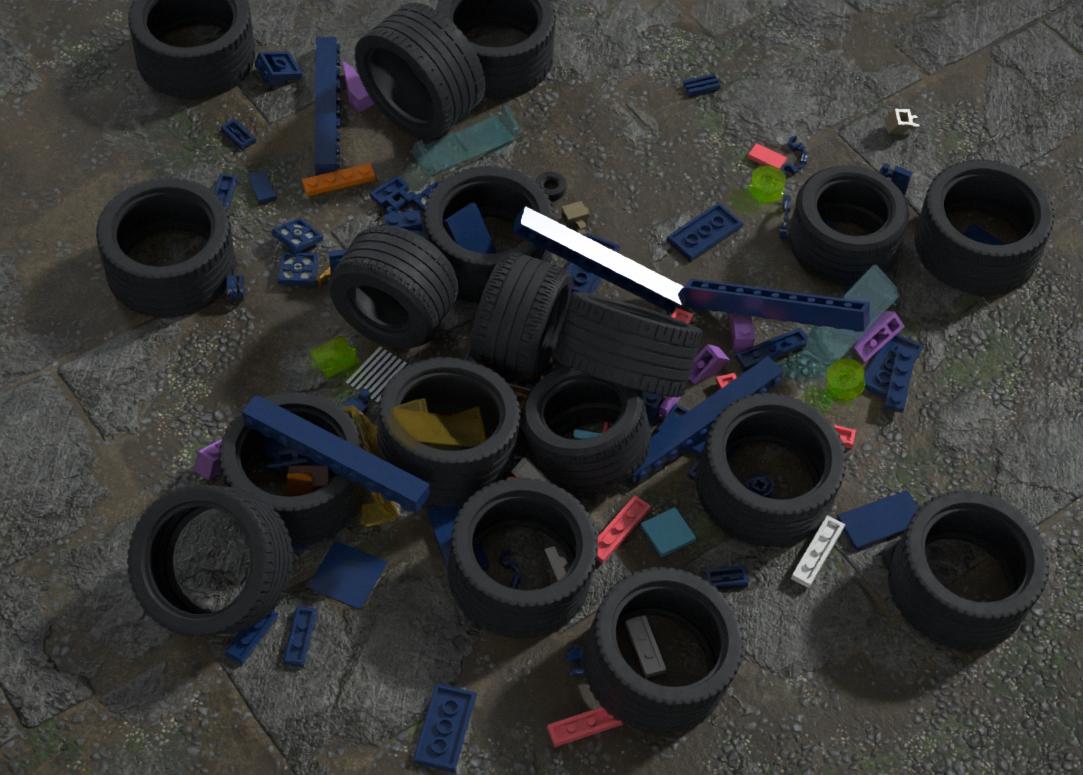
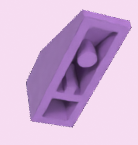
M883 310L869 323L853 348L861 360L866 362L905 326L895 312Z
M729 314L733 352H740L752 347L755 337L751 317L741 314Z

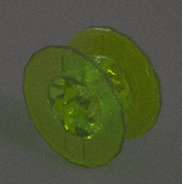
M765 165L756 168L752 172V182L749 186L751 196L762 203H775L780 200L784 193L783 187L786 184L785 174L775 166Z
M845 358L837 360L829 366L826 373L827 386L833 397L847 401L855 399L862 394L866 383L864 369L861 364L853 359Z

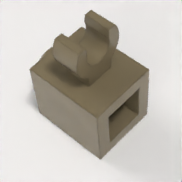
M894 109L885 118L888 134L903 135L908 129H917L919 124L913 123L917 116H911L910 110Z
M582 201L562 206L561 219L564 225L571 230L576 229L579 234L585 235L584 229L587 228L588 218L590 217L589 209L584 206Z

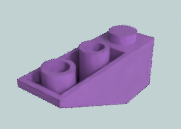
M343 62L349 103L361 112L374 105V101L367 94L366 88L363 86L355 69L346 62Z
M222 439L198 451L194 471L207 480L221 474L219 449Z

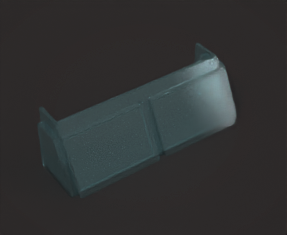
M504 105L496 116L424 145L421 139L415 143L411 153L424 171H429L432 175L517 139L520 135V128L509 106Z
M873 265L842 298L870 302V323L864 332H855L853 330L815 325L808 335L805 351L828 367L836 370L839 360L892 304L896 306L900 295L897 293V287L877 265Z

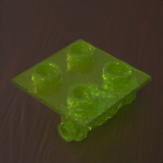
M342 335L309 351L327 378L361 363L356 355L358 354L356 348H351Z

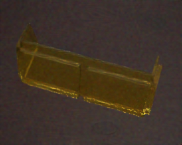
M425 398L390 409V412L410 437H414L418 442L475 447L487 441L479 406L451 416L428 413Z
M354 406L342 407L353 418L355 425L359 429L363 450L376 456L377 440L370 419ZM375 492L378 502L362 505L360 523H365L367 527L397 520L396 516L399 515L396 502L388 501L382 495Z

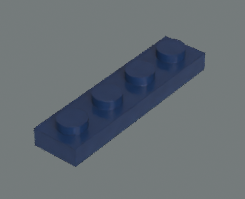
M797 328L737 352L735 358L742 369L747 371L768 356L774 360L809 346L810 340L801 328Z
M898 345L884 409L903 413L916 349Z

